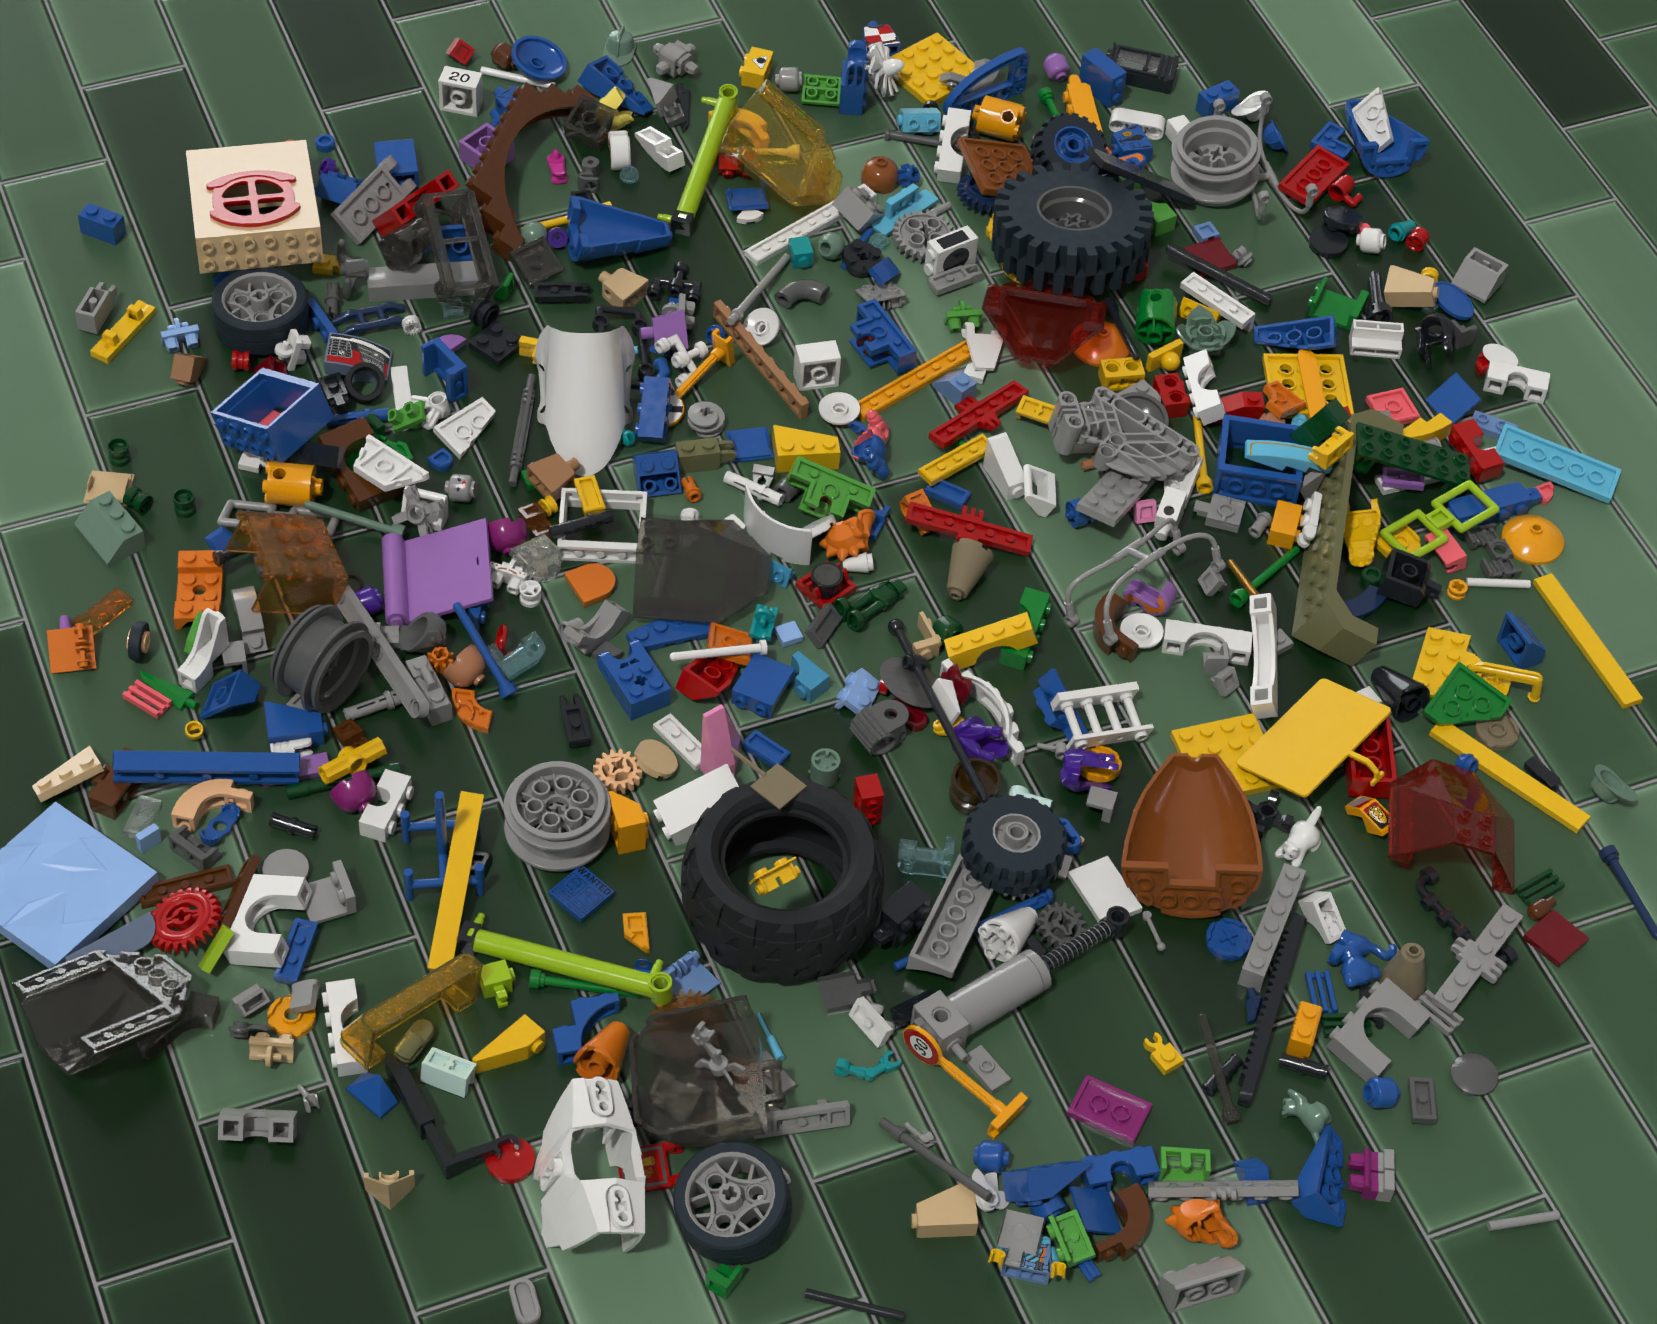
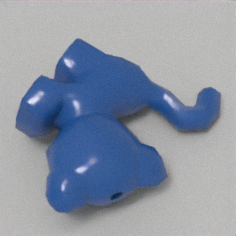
M1344 929L1338 942L1333 947L1327 963L1338 965L1342 962L1343 965L1340 973L1345 985L1348 987L1363 986L1372 979H1379L1382 976L1378 966L1371 964L1363 956L1371 952L1382 960H1391L1397 953V946L1390 944L1388 951H1384L1379 946L1371 943L1366 937Z

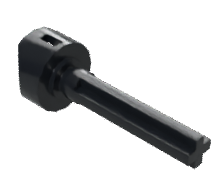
M1372 271L1369 276L1372 304L1366 309V320L1393 323V310L1389 304L1384 303L1381 274L1380 272L1375 273Z

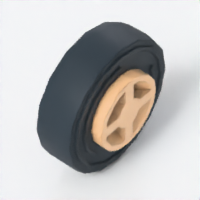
M135 621L128 633L127 650L130 660L143 661L148 652L151 635L147 622Z

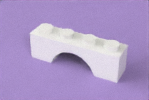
M948 107L947 115H943L942 126H945V129L940 131L939 142H942V146L938 145L936 156L940 158L939 161H935L934 165L937 181L956 184L960 181L963 156L957 154L953 150L952 145L959 137L968 138L971 110Z
M1205 349L1184 357L1185 366L1182 367L1185 378H1188V380H1185L1189 392L1192 391L1189 396L1192 404L1196 405V407H1193L1196 419L1200 418L1203 425L1223 419L1226 412L1218 391L1205 389L1207 383L1216 376L1207 350Z
M1166 619L1161 653L1183 656L1188 649L1195 646H1209L1220 652L1222 642H1227L1228 663L1248 666L1253 632Z
M355 979L326 982V992L322 993L323 1006L329 1007V1012L325 1013L326 1027L332 1028V1033H328L329 1048L334 1047L335 1053L331 1054L332 1068H337L338 1077L368 1073L364 1039L351 1036L343 1028L345 1021L359 1011Z

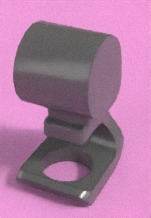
M588 156L582 160V172L578 175L577 183L579 191L590 190V193L599 192L600 178H597L599 176V160L596 157ZM593 182L596 184V187L588 188L585 184Z

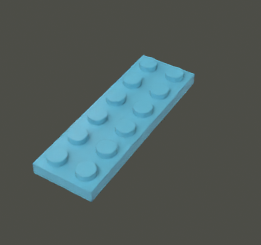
M1506 423L1495 447V450L1505 463L1608 504L1611 501L1622 470Z

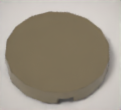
M1502 716L1498 720L1476 722L1474 733L1476 739L1490 750L1506 751L1513 748L1517 743L1520 731L1517 723L1511 717Z

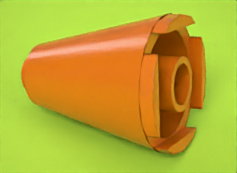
M613 1021L580 1048L573 1059L574 1063L576 1062L577 1073L586 1079H593L599 1076L617 1081L630 1038L628 1027L622 1022Z

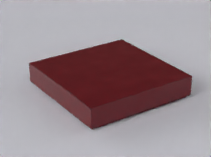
M1218 237L1184 247V250L1225 271L1237 268V261ZM1197 270V272L1200 274L1202 278L1209 277L1203 272Z
M1553 909L1524 934L1523 939L1559 968L1588 942L1589 937Z

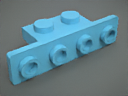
M913 183L887 199L885 215L871 224V228L882 237H886L892 233L895 221H898L899 216L904 217L905 212L910 215L911 210L918 213L919 209L924 212L938 203V197L927 189L918 193L919 187Z

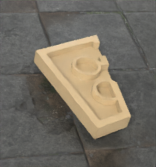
M89 745L50 774L40 779L32 787L40 802H43L103 772L104 769Z

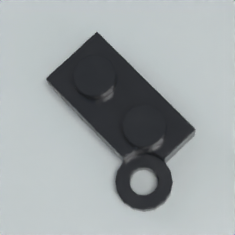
M929 989L890 1008L893 1024L903 1025L911 1023L913 1005L935 992Z

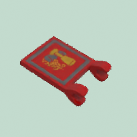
M676 1137L663 1143L640 1146L644 1176H646L645 1192L674 1188L680 1172L670 1176L666 1153H682L681 1138ZM618 1167L619 1177L625 1179L623 1168Z

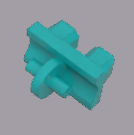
M757 604L749 632V638H754V643L758 644L759 640L764 639L766 642L771 641L778 615V607L769 608L768 606Z

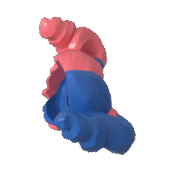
M869 409L866 414L868 430L863 432L853 442L855 446L852 447L851 454L856 461L866 463L867 468L870 471H875L878 478L885 479L890 474V469L884 460L886 443L889 438V428L886 421L882 420V416L877 411Z

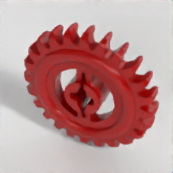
M188 887L186 891L179 889L177 894L174 892L170 893L169 898L164 897L162 899L163 903H158L155 906L157 910L151 911L155 921V933L151 942L155 948H159L161 952H164L166 949L170 955L173 948L180 955L181 947L189 953L190 944L199 949L197 941L201 940L207 944L204 935L207 934L214 937L210 928L219 929L216 920L222 922L220 914L223 913L220 901L216 898L215 894L210 893L207 889L202 890L200 887L194 890L192 887ZM191 906V907H195V908H197V909L191 911V909H189L188 907ZM176 927L178 931L170 930V928Z

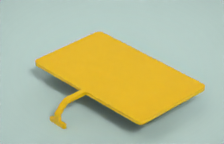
M1320 679L1238 759L1237 765L1296 795L1308 797L1349 756L1370 768L1374 773V779L1370 782V785L1374 786L1385 775L1384 772H1380L1370 759L1353 751L1391 714V709L1328 679Z

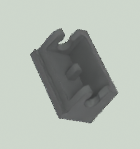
M182 825L173 834L171 833L168 836L170 850L200 871L210 869L222 858V854L218 852L219 849L216 846L211 848L203 844L200 839L187 830L189 827L186 825Z

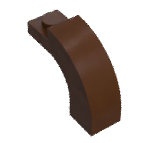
M1108 591L1097 604L1092 627L1093 636L1099 648L1106 655L1109 656L1114 651L1119 657L1131 663L1136 659L1139 644L1119 631L1115 625L1124 616L1127 601L1114 593L1110 602L1109 618L1112 620L1113 631L1118 636V641L1112 646H1108L1103 640V635L1105 634L1103 624L1104 604L1109 593Z
M1138 1183L1116 1192L1113 1205L1122 1217L1125 1227L1119 1233L1094 1245L1096 1257L1093 1259L1097 1264L1104 1260L1106 1262L1111 1261L1117 1255L1124 1262L1131 1258L1143 1244L1150 1220V1207L1146 1195Z

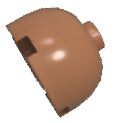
M471 644L456 656L457 660L453 664L450 663L443 672V676L451 684L459 688H467L472 684L478 686L485 678L483 673L486 670L487 664L477 647Z

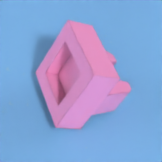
M1155 499L1140 500L1133 506L1135 523L1155 521L1157 513V502Z

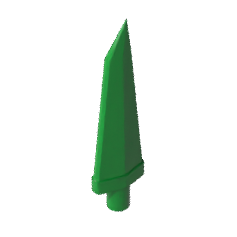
M139 670L143 682L172 700V704L177 709L183 711L186 707H189L196 711L199 708L200 704L193 700L195 695L193 691Z

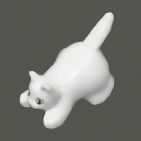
M1321 806L1316 807L1307 820L1297 821L1292 826L1289 838L1274 853L1276 858L1290 860L1292 866L1299 868L1307 851L1315 852L1318 850L1321 844L1320 831L1315 824L1321 815Z

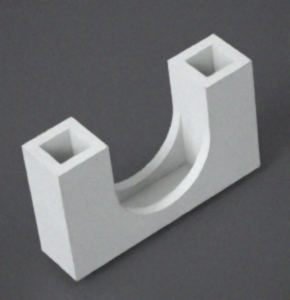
M253 875L231 926L235 933L223 951L230 964L282 968L289 951V947L282 934L257 933L253 931L254 926L263 915L276 909L305 910L312 894V890L305 877Z

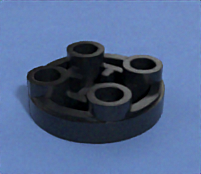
M1344 206L1327 207L1323 214V219L1327 223V229L1331 231H1338L1340 229L1356 234L1363 220L1357 211Z

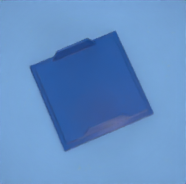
M764 185L763 187L730 189L729 187L725 190L730 211L769 209Z
M766 427L725 431L727 440H732L734 444L732 450L736 452L737 457L732 461L733 463L774 459Z

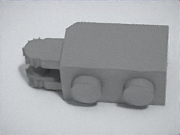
M99 282L96 288H89L75 311L78 330L98 334L114 307L113 300L118 291L116 285H111L108 291L105 290L106 284L104 282Z

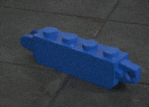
M1518 482L1485 490L1483 492L1499 506L1500 511L1476 526L1498 520L1502 521L1516 515H1523L1528 512L1529 506L1541 501L1542 495L1536 487L1525 489ZM1474 494L1451 499L1447 507L1461 523L1488 509ZM1453 526L1447 528L1448 530L1452 529L1453 532H1458Z

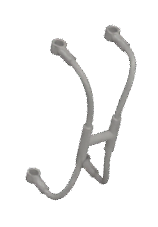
M1264 92L1260 95L1262 103L1259 112L1258 139L1261 144V161L1265 173H1260L1258 181L1269 180L1273 189L1277 191L1281 199L1291 210L1298 214H1305L1312 207L1314 197L1318 195L1319 190L1314 183L1307 185L1305 188L1307 192L1306 207L1299 209L1287 199L1282 191L1277 189L1279 181L1270 163L1266 160L1263 150L1264 118L1267 114L1268 106L1273 102L1271 94ZM1219 98L1213 102L1214 115L1221 116L1222 111L1226 109L1223 99ZM1254 188L1250 194L1255 208L1256 219L1260 221L1265 213L1267 203L1271 201V196L1267 190L1259 192L1257 199Z
M1167 518L1144 537L1138 538L1114 554L1108 561L1077 577L1069 585L1065 594L1066 616L1064 621L1070 628L1079 623V618L1074 612L1073 602L1071 601V593L1081 581L1113 563H1118L1128 555L1140 560L1116 581L1105 600L1103 620L1105 634L1103 635V640L1106 645L1112 646L1118 641V636L1113 631L1112 620L1109 618L1110 602L1118 587L1127 578L1149 566L1165 555L1170 549H1172L1175 555H1181L1186 551V546L1183 542L1196 538H1205L1211 542L1213 558L1211 568L1216 573H1219L1226 567L1225 562L1221 559L1220 547L1217 545L1214 537L1207 533H1193L1181 537L1176 521L1173 518ZM1171 523L1173 527V542L1158 548L1149 555L1137 550L1165 525Z

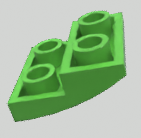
M804 74L801 103L839 107L842 77Z

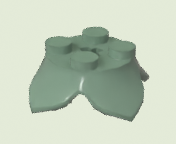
M1198 305L1189 313L1186 325H1178L1176 332L1189 350L1190 355L1206 349L1208 355L1212 356L1219 355L1223 347L1233 338L1237 324L1226 320L1217 323L1209 310Z

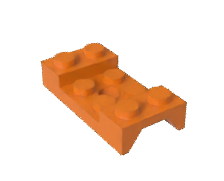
M217 550L179 551L177 598L174 608L175 630H180L187 622H193L198 612H204L207 607L221 613L224 564L217 566L214 563L212 553ZM199 590L205 591L201 595L195 594V592Z

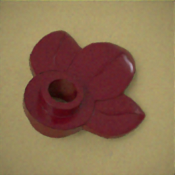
M953 664L947 672H942L941 678L953 682L958 704L961 707L967 702V698L971 693L972 680L969 678L963 679L958 664Z

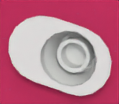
M1268 91L1252 93L1235 106L1231 113L1235 116L1245 115L1252 122L1258 121L1260 119L1259 112L1262 103L1260 95Z

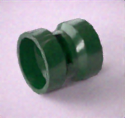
M116 437L107 443L110 464L115 467L128 465L131 457L127 440Z
M137 486L128 488L123 496V503L128 507H134V510L142 515L151 509L154 498L151 495L142 493V490Z
M188 488L176 490L173 494L175 514L180 518L192 517L196 512L193 491Z

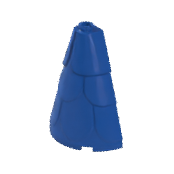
M1363 99L1346 100L1344 111L1348 130L1352 135L1363 166L1371 174L1384 178L1394 177L1410 169L1409 166L1415 161H1420L1430 143L1426 136L1388 114L1394 141L1378 153L1379 144L1376 141L1369 142L1356 123L1352 109Z
M580 196L570 197L567 213L569 228L566 230L568 236V254L572 261H589L629 253L638 254L667 247L672 242V231L669 230L667 222Z

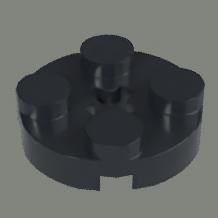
M854 239L845 247L841 259L842 263L844 261L848 272L857 277L864 278L870 275L868 271L873 266L882 261V252L878 247H874L870 243Z

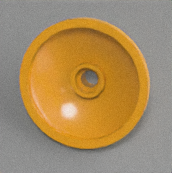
M1537 515L1513 517L1506 522L1501 532V539L1505 538L1513 552V558L1526 564L1545 565L1552 563L1560 557L1564 549V537L1559 528L1551 521Z

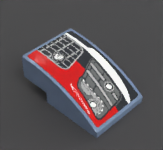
M329 332L324 359L325 374L339 372L340 375H346L355 364L368 362L379 367L383 372L385 384H388L393 351L364 338ZM360 371L352 379V381L377 383L374 375L368 371Z

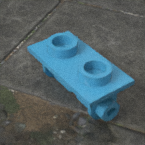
M755 552L750 569L786 589L789 579L793 580L796 576L794 569H789L769 558L766 553Z

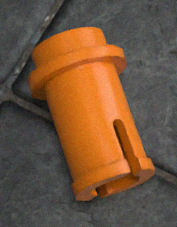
M687 476L688 483L686 478L683 477L681 485L686 492V499L690 502L699 501L702 492L696 486L694 478Z

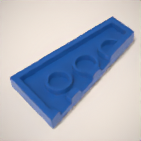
M701 600L626 633V639L628 642L638 639L646 652L665 648V645L672 643L680 645L685 644L686 640H704L708 636L711 622L720 623Z

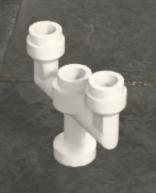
M675 334L671 337L657 340L654 346L658 353H665L674 345L678 350L671 358L672 365L680 369L687 366L690 371L688 374L683 373L675 378L676 386L679 388L697 369L692 359L697 356L704 358L708 356L709 351L706 344L699 341L695 343L694 349L687 352L678 334Z

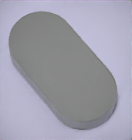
M526 1278L514 1280L509 1287V1296L518 1324H537L541 1319V1308L534 1284Z

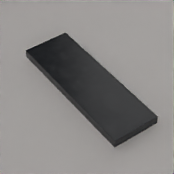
M1088 146L1085 151L1100 168L1126 179H1131L1135 183L1188 205H1192L1195 200L1187 191L1172 180L1091 146Z

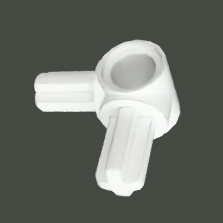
M433 392L428 397L412 395L410 401L413 403L420 400L425 402L424 409H426L428 414L426 415V421L422 422V427L428 431L434 428L438 419H444L450 415V407L444 392Z

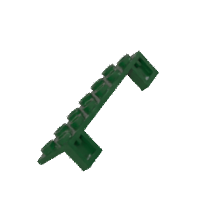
M1361 422L1356 424L1357 450L1354 457V471L1366 474L1375 462L1445 482L1440 489V496L1465 481L1471 480L1469 456L1467 454ZM1466 490L1465 492L1459 494L1458 496L1454 497L1453 499L1464 496V495L1467 493L1468 490Z

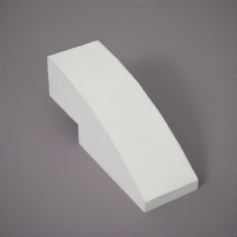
M651 126L635 133L636 139L645 151L666 171L671 172L685 166L683 151L673 146L671 138Z

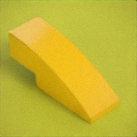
M1439 413L1428 422L1420 417L1403 429V435L1420 441L1437 437L1441 441L1449 436L1453 422L1442 413Z

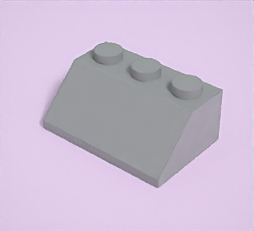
M1218 1256L1203 1264L1194 1263L1179 1271L1170 1270L1165 1272L1160 1277L1157 1288L1170 1314L1237 1294L1246 1268L1231 1256L1223 1258Z

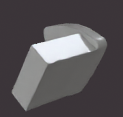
M308 979L292 984L289 1009L294 1014L316 1008V1001L319 998L321 989L318 980Z

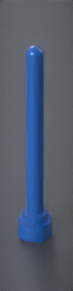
M455 602L453 609L497 680L500 696L504 699L518 690L515 684L511 683L510 680H506L460 602Z

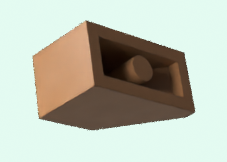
M175 353L170 378L176 379L177 384L189 386V382H197L207 362V358L188 353Z

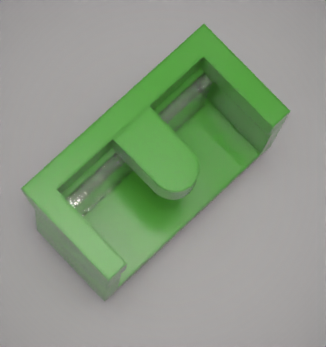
M1161 1146L1158 1160L1160 1169L1158 1181H1208L1211 1173L1210 1150Z

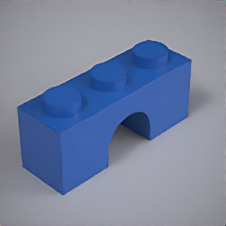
M1137 1146L1131 1150L1121 1152L1115 1150L1105 1155H1089L1081 1159V1161L1090 1160L1091 1164L1080 1174L1083 1188L1110 1192L1113 1183L1112 1174L1115 1173L1127 1175L1132 1185L1138 1183L1141 1187L1148 1185V1181H1158L1160 1174L1152 1146Z

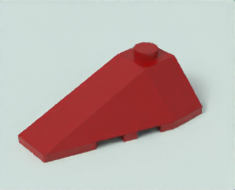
M717 657L695 659L683 668L675 688L692 700L718 696L729 688L739 664Z

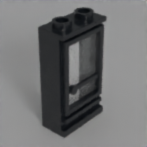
M1116 42L1113 43L1112 49H1108L1107 56L1127 72L1125 85L1165 94L1171 93L1172 82H1174L1180 56H1166L1157 52L1116 45Z

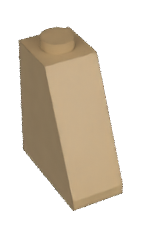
M1391 265L1384 289L1385 302L1391 307H1434L1435 299L1439 298V287H1436L1434 278Z
M960 1183L917 1203L915 1213L911 1214V1228L916 1229L917 1238L976 1236L978 1216L975 1193Z

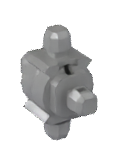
M679 40L675 43L669 42L666 45L655 44L653 52L659 56L656 72L660 75L666 73L672 78H675L676 75L682 76L685 73L697 74L699 67L693 62L695 45L691 43L684 44Z

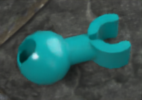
M624 426L620 440L623 445L630 446L635 444L637 437L633 431L626 430Z

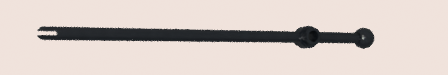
M892 619L888 623V631L897 637L905 653V656L902 658V667L915 672L980 801L985 803V800L989 799L923 671L927 667V659L914 653L904 634L905 626L902 620Z

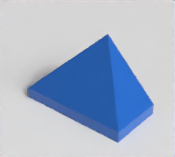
M363 1073L346 1088L348 1093L380 1120L398 1105L397 1099L380 1074Z

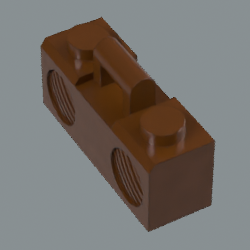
M124 747L122 751H134V750L129 749V748H127V747ZM104 764L102 766L104 771L97 774L91 781L95 787L90 789L88 800L92 811L115 820L141 783H113V767Z

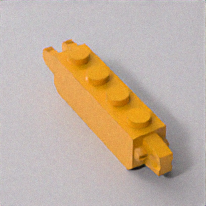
M1071 74L1068 79L1069 84H1067L1066 92H1063V102L1067 104L1066 112L1069 115L1077 113L1079 117L1085 116L1089 118L1088 121L1094 122L1097 125L1098 131H1102L1090 85L1081 83L1078 75Z

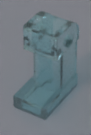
M536 631L524 637L518 647L505 656L494 643L487 647L506 680L510 681L538 664L546 650L543 640Z
M946 836L944 849L917 847V841L900 839L897 862L898 870L911 875L920 874L948 878L952 869L955 837Z

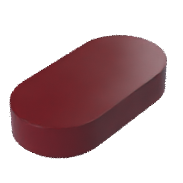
M899 698L892 699L904 704L908 710L909 717L905 725L906 728L913 732H920L927 727L928 717L925 712ZM888 711L890 716L897 717L895 712Z

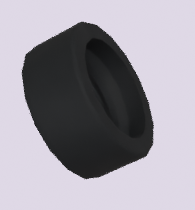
M361 362L349 369L344 379V385L352 400L357 403L366 404L373 402L381 395L385 386V378L379 367L372 363ZM368 371L374 375L377 385L371 394L363 395L355 391L352 379L356 373Z

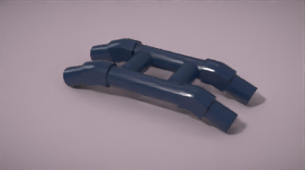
M384 302L375 306L355 310L350 309L333 318V322L337 326L357 318L358 323L352 324L338 332L352 336L363 331L382 327L402 326L404 318L401 316L386 318L385 313L405 312L406 306L396 302ZM377 314L379 320L366 322L365 316Z

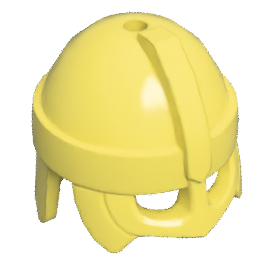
M614 86L605 97L598 101L596 118L605 131L619 130L634 121V118L631 117L633 112H619L617 110L625 98V93L617 86Z

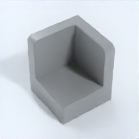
M243 640L229 642V646L222 652L224 666L242 664L243 671L248 674Z
M1222 642L1220 652H1202L1201 660L1204 675H1217L1219 671L1228 666L1229 653L1227 642Z
M1091 785L1086 805L1103 810L1101 821L1110 823L1118 792Z

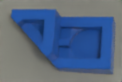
M887 505L882 510L874 511L875 520L871 527L870 541L875 542L889 515L891 506Z

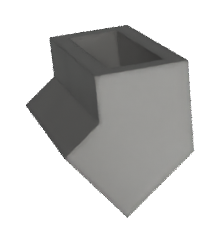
M257 983L231 999L233 1008L241 1017H246L270 1002L265 990L260 988Z

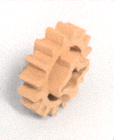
M611 749L610 755L603 752L602 759L597 758L596 765H593V773L603 782L607 791L611 789L617 793V791L621 790L622 794H625L626 789L633 791L634 785L639 786L640 779H642V769L636 762L638 759L636 756L631 758L630 751L623 754L622 749H619L618 753Z

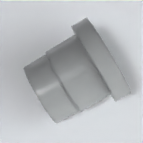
M580 618L559 623L558 632L565 642L569 643V636L563 633L567 625L575 627L584 626L585 624Z

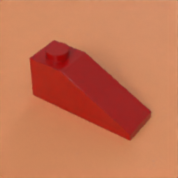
M1239 392L1221 398L1227 415L1259 419L1264 412L1265 406L1262 392ZM1223 419L1212 423H1222Z

